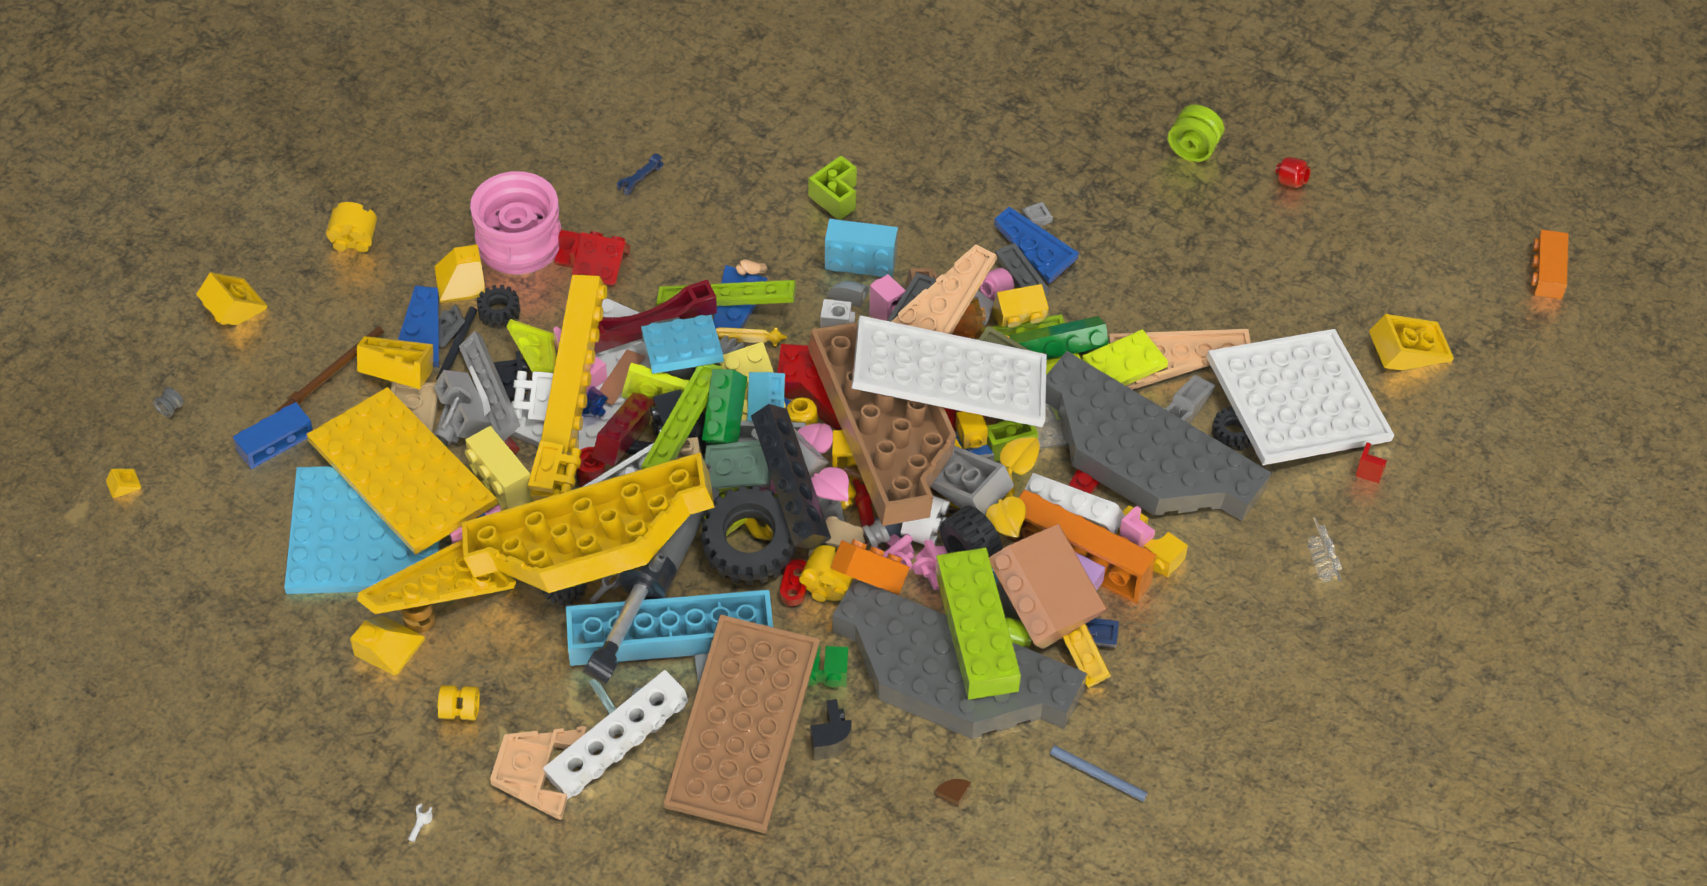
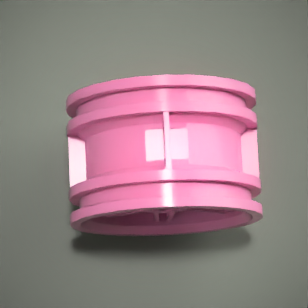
M506 172L489 178L476 189L471 199L470 210L479 255L486 265L502 273L527 274L544 268L555 259L559 250L558 235L561 230V224L559 221L558 197L555 189L548 181L533 173Z

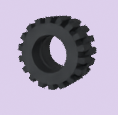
M965 506L941 522L940 535L948 553L986 548L988 556L991 557L1003 549L999 534L992 522L979 509L973 506Z

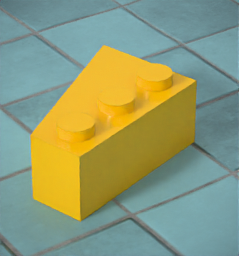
M364 336L357 345V372L421 389L433 371V344Z

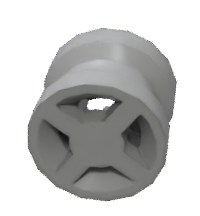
M880 519L875 520L873 525L862 527L870 547L876 548L879 543L890 541L889 534L885 526H882Z

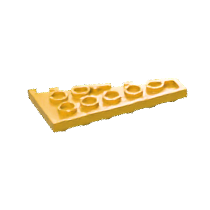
M460 540L360 591L357 600L374 614L514 589L516 580L500 571L474 578L464 560L463 540Z

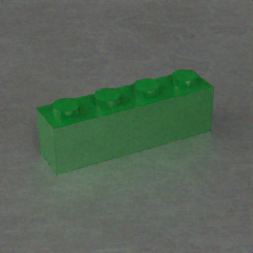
M1099 316L1008 335L1010 339L1029 351L1046 354V359L1063 356L1066 351L1074 354L1101 348L1109 344L1106 323Z

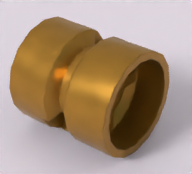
M433 604L401 609L404 626L417 633L429 631L436 623Z

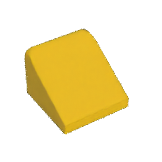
M111 469L106 479L113 498L141 488L134 469Z

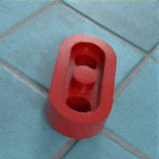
M792 560L786 566L780 587V598L786 605L796 606L805 599L807 586L799 581L800 576H795L796 574H802L807 563L804 560Z

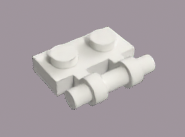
M517 372V380H514L513 386L515 388V398L511 405L518 420H522L523 411H529L528 420L545 421L554 373L533 372L532 381H527V372ZM527 389L531 390L530 402H524L525 390Z

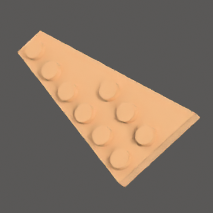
M974 245L954 263V267L946 274L940 275L936 279L937 282L929 289L923 290L891 322L952 334L997 259L996 254L978 245Z

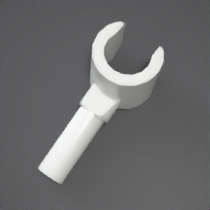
M418 804L416 807L417 821L408 838L409 841L414 842L423 824H428L432 821V807L429 808L428 812L422 813L423 804Z

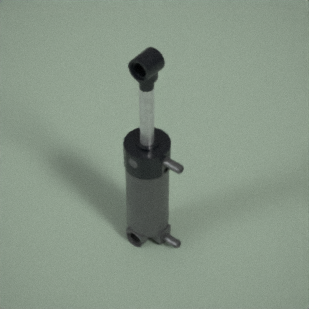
M705 463L710 473L712 471V466L708 463ZM712 487L714 500L718 497L720 491ZM706 510L690 514L647 565L620 573V585L629 596L602 648H598L593 652L582 673L604 685L607 684L618 664L616 662V653L644 600L666 597L668 589L671 587L677 571L705 518Z

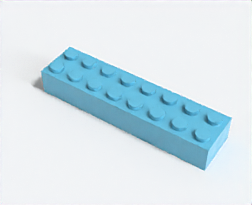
M769 590L644 600L616 653V662L694 656L709 653L720 615L773 627ZM625 602L566 606L570 666L586 665L593 652L598 648H602Z

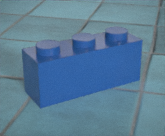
M295 402L232 437L236 451L249 468L253 469L306 440V434L313 431V427L309 417Z

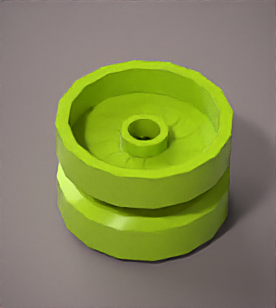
M1202 105L1186 106L1181 110L1176 118V122L1168 132L1167 139L1169 145L1176 154L1186 160L1193 162L1208 160L1224 134L1223 121L1217 113Z

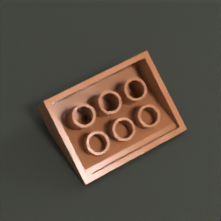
M1059 524L1008 545L989 557L995 574L1032 641L1041 649L1048 647L1063 636L1107 611L1104 602Z

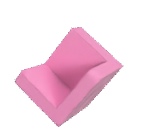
M1136 506L1122 519L1119 536L1125 537L1130 542L1143 547L1154 537L1155 530L1140 520L1141 508Z

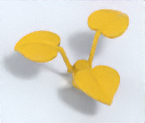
M1037 438L1015 439L1007 443L1002 449L1000 462L1008 468L1007 472L1011 480L1012 471L1018 475H1023L1036 463L1040 450V443ZM1012 488L1002 499L998 500L997 504H993L987 509L986 517L992 522L998 533L1012 538H1019L1020 529L1026 515V506L1020 498L1014 497L1015 489ZM941 495L946 501L950 502V506L961 509L954 503H952L950 500L945 498L943 495Z

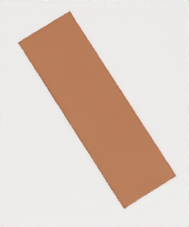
M627 349L594 398L614 405L623 391L630 364L640 365L646 356Z

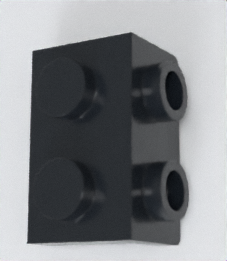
M515 351V360L493 362L511 403L515 398V388L513 386L514 380H517V372L525 371L528 373L526 360L521 359L520 351ZM529 389L525 390L524 399L526 398V392L530 391Z

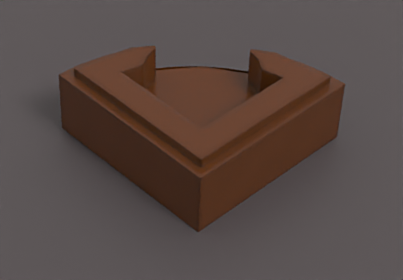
M964 779L948 780L937 787L935 795L959 806L970 789L971 782Z

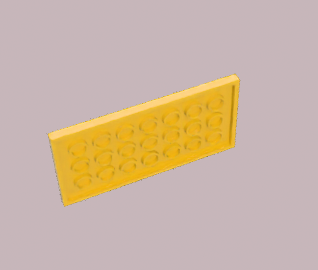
M388 387L306 434L308 441L415 555L462 527V522L475 519L498 505L497 498Z

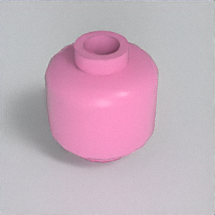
M996 268L989 271L980 286V291L994 301L997 292L1014 289V280L1007 270Z

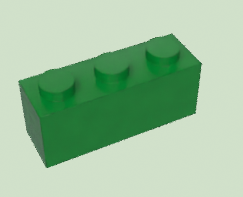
M712 369L703 441L711 445L739 441L747 376L734 369Z

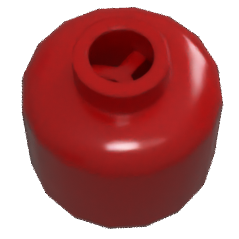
M1286 157L1281 163L1277 164L1275 174L1282 185L1299 188L1308 182L1311 169L1303 159Z

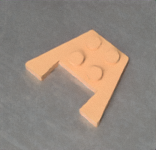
M580 726L577 727V730L564 731V728L554 729L553 732L539 734L538 731L504 734L490 778L491 785L556 819L562 820L567 803V794L542 790L546 778L543 767L551 762L555 748L567 749L587 733V727Z

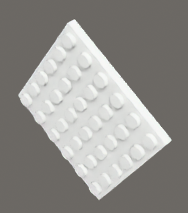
M1335 329L1209 350L1206 357L1262 465L1363 447L1366 445V442L1371 443V445L1389 442L1394 437V433Z

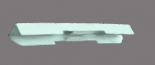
M595 679L588 681L607 712L611 714L616 710L600 682Z

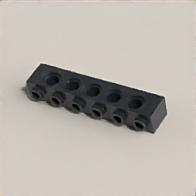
M767 404L752 414L751 418L794 546L814 550L830 540L831 535L788 410L783 407Z

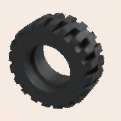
M746 485L738 486V491L733 492L732 489L725 491L724 498L718 496L713 500L714 508L706 510V518L702 521V544L705 557L709 559V565L713 570L718 569L719 575L724 579L730 576L731 582L739 584L740 580L746 581V585H753V581L759 580L760 584L768 582L769 576L775 579L780 575L781 568L786 569V566L790 563V558L794 557L796 546H794L779 498L774 497V491L768 488L765 492L760 491V486L753 485L752 489H746ZM756 518L771 527L773 539L764 549L753 553H745L734 549L728 544L726 531L733 523L740 519Z

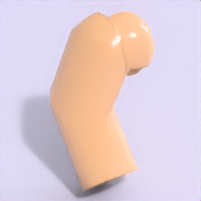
M743 259L740 261V264L736 265V270L740 275H745L747 272L752 275L765 274L767 272V265Z

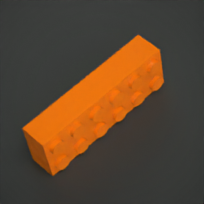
M1024 489L1019 498L1026 506V515L1020 529L1019 538L1007 536V539L1018 542L1059 524L1075 553L1105 567L1104 580L1100 586L1138 604L1152 583L1156 554L1147 548L1130 542L1125 537L1108 531L1103 526L1086 520L1081 515H1075L1065 510L1062 506L1053 504L1043 499L1040 495Z

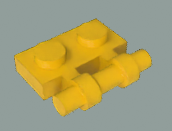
M540 441L528 482L529 489L553 493L555 484L562 486L560 493L571 491L576 482L574 478L576 469L580 468L581 450L572 448L571 454L566 455L564 454V445ZM561 464L567 466L565 475L558 474Z

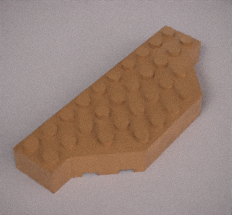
M857 322L811 329L808 350L882 526L930 518L933 496L929 488L951 458L956 438L944 407L853 389L852 378Z

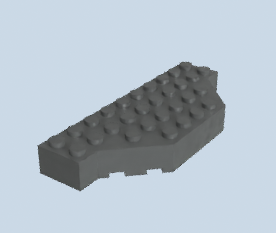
M1066 351L1046 375V404L1055 408L1058 411L1059 418H1061L1062 430L1066 445H1068L1071 454L1072 466L1090 475L1093 479L1149 513L1164 515L1167 511L1183 513L1197 511L1198 508L1211 507V510L1222 509L1242 521L1266 490L1272 474L1270 471L1070 352Z
M858 579L853 580L833 614V633L856 642L879 700L970 739L982 737L983 733L993 730L999 732L1016 727L1017 723L1027 720L1033 722L1041 719L1065 729L1085 690L1087 673L1012 642L1021 674L1019 692L968 700L946 615Z

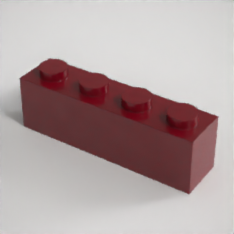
M633 392L598 432L592 458L615 466L649 425L651 419L650 407H653V399L648 398L644 394Z

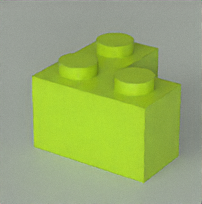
M839 156L808 178V196L838 220L843 219L856 209V191L853 188L856 186L857 167L843 156Z
M998 418L997 424L987 426V445L994 453V461L1000 460L1002 449L1010 441L1030 437L1038 439V431L1033 425Z

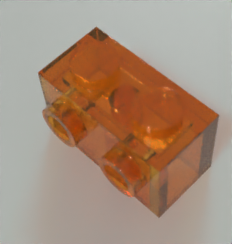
M978 298L972 299L952 335L976 340L981 337L985 331L982 322L986 321L985 308H980Z

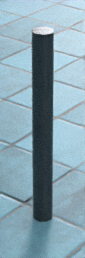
M475 307L468 308L464 317L465 322L458 330L436 380H438L443 370H451L460 350L459 346L464 342L477 313Z

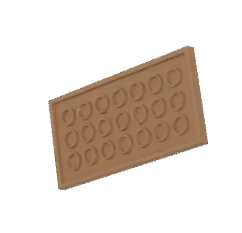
M720 615L664 800V808L767 833L820 639Z

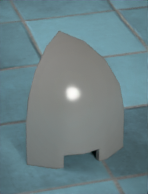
M843 281L837 283L829 290L827 298L852 302V305L862 307L869 292V287L854 281Z

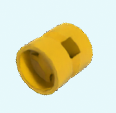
M441 685L438 696L439 718L455 719L456 716H460L462 720H477L480 704L479 687L463 686L459 690L455 685ZM460 698H463L462 708H459Z

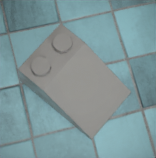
M954 446L951 458L931 487L962 509L970 505L979 509L986 516L987 509L991 505L997 504L998 500L1002 499L1014 487V484L1004 465Z

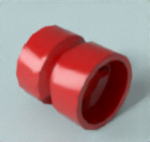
M594 447L581 449L580 468L576 469L577 483L580 488L608 471L606 463L592 458Z

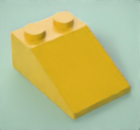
M1384 314L1369 330L1384 368L1408 370L1451 362L1454 359L1438 322Z

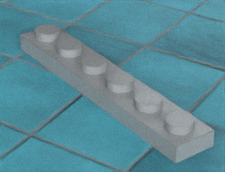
M474 331L459 348L468 370L472 365L488 397L491 410L487 415L492 427L499 437L505 441L521 425L483 337Z

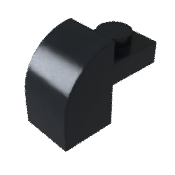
M837 699L827 700L828 723L810 725V740L814 761L838 757L848 749L851 743L852 720H845L844 709H839Z

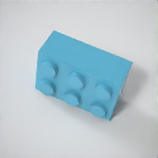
M829 219L825 237V270L884 277L888 274L893 278L897 258L898 227Z

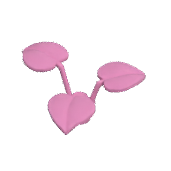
M811 424L798 430L819 453H825L833 444V431L827 424ZM828 467L821 470L819 474H813L811 480L818 497L848 501L849 479L844 470ZM771 478V484L768 489L774 491V494H776V490ZM760 488V491L765 492L767 488Z

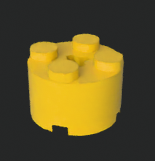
M341 202L336 208H332L326 236L333 243V248L338 251L353 248L359 252H367L372 244L377 216L371 209H369V212L364 210L361 204Z
M818 546L815 548L799 578V581L807 586V590L812 593V598L818 602H825L826 600L842 601L855 579L830 568L836 555V548L832 546Z

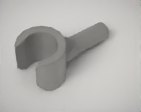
M613 575L603 577V585L589 600L594 604L608 589H617L620 586L619 579H616L609 585V580Z

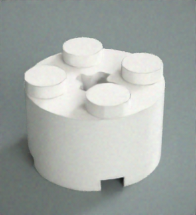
M933 496L930 518L903 522L900 535L904 537L908 534L913 538L914 542L925 545V540L929 541L932 539L934 545H936L939 536L936 533L940 530L941 522L947 519L943 515H946L950 502Z

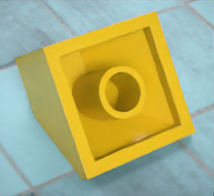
M478 244L456 247L434 266L440 304L480 297L481 291L485 293Z
M379 616L365 620L350 638L354 656L397 676L425 641V636L385 616Z

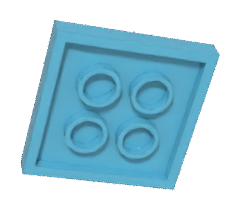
M700 315L695 318L675 319L671 322L651 323L641 326L652 374L724 362L723 352L712 315Z

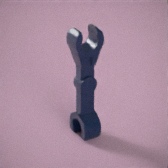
M657 153L653 154L648 164L638 169L633 176L619 180L617 189L621 190V188L626 187L623 190L624 195L631 194L640 180L645 179L646 175L654 169L659 170L663 167V162L660 161L662 156Z

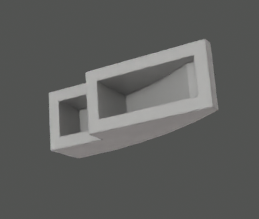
M1194 375L1174 394L1172 403L1165 410L1190 424L1208 400L1215 385Z

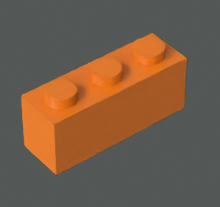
M1541 229L1539 237L1534 238L1532 251L1536 252V255L1532 259L1531 267L1535 269V272L1532 274L1531 286H1535V296L1562 299L1567 286L1568 233Z
M854 539L851 543L841 540L830 567L831 569L892 593L900 594L910 569L909 566L901 563L903 558L890 553L885 557L883 556L885 551L872 546L867 550V544Z

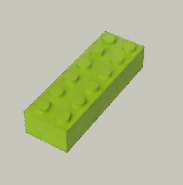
M981 548L936 555L935 574L968 700L1019 692L1021 674L987 549Z

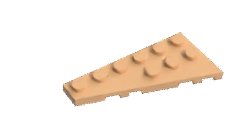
M1249 329L1145 332L1168 360V366L1127 385V387L1133 390L1210 366L1206 357L1209 350L1250 344ZM1133 333L1109 334V344Z

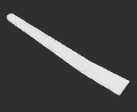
M471 365L469 370L482 400L485 417L491 410L488 397Z

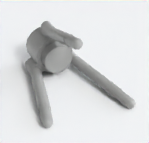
M459 397L454 399L451 407L449 404H445L438 426L433 433L446 447L451 442L457 444L461 438L457 437L450 422L460 400Z

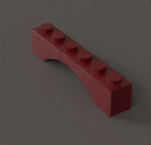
M708 279L684 287L678 294L666 302L642 313L623 317H603L598 325L599 341L595 342V354L642 339L641 326L649 325L651 322L677 317L683 320L700 315L717 314V297Z

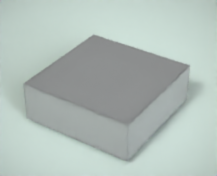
M1043 202L1022 209L1023 216L1039 227L1052 223L1053 217Z

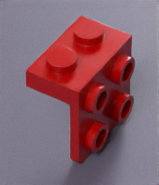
M590 231V234L581 232L572 275L600 276L604 284L614 286L617 283L623 254L629 255L631 246L625 242V238L619 236L607 238L603 237L604 234Z

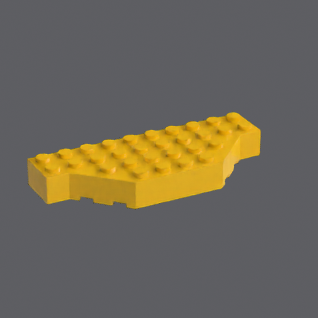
M700 452L462 522L464 560L474 578L500 571L548 593L647 565L690 514L714 508L709 471Z

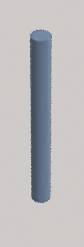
M1056 745L1053 746L1050 755L1142 802L1146 799L1148 792Z

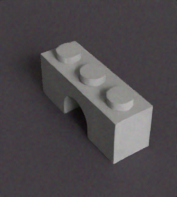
M443 370L433 388L441 404L452 405L456 397L460 398L457 409L450 420L457 437L469 438L491 426L488 415L484 417L482 400L469 374L466 372Z

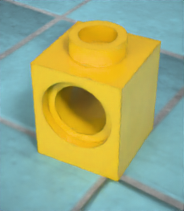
M965 411L956 412L955 428L963 449L987 445L988 428L983 415Z

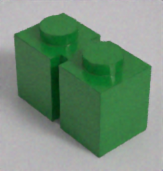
M819 645L808 686L824 683V686L832 688L839 686L847 687L848 647L825 646L824 670H820Z

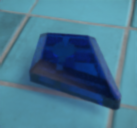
M594 386L587 393V406L583 408V417H602L606 413L603 406L608 397Z

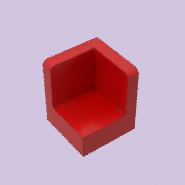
M560 230L558 235L559 250L554 260L555 265L573 268L581 233Z
M1366 442L1356 476L1379 484L1387 460L1370 455L1371 443Z

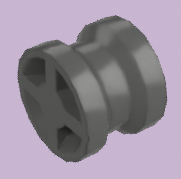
M166 387L162 395L153 400V405L158 412L169 418L174 415L176 408H180L184 404L181 395L170 387Z

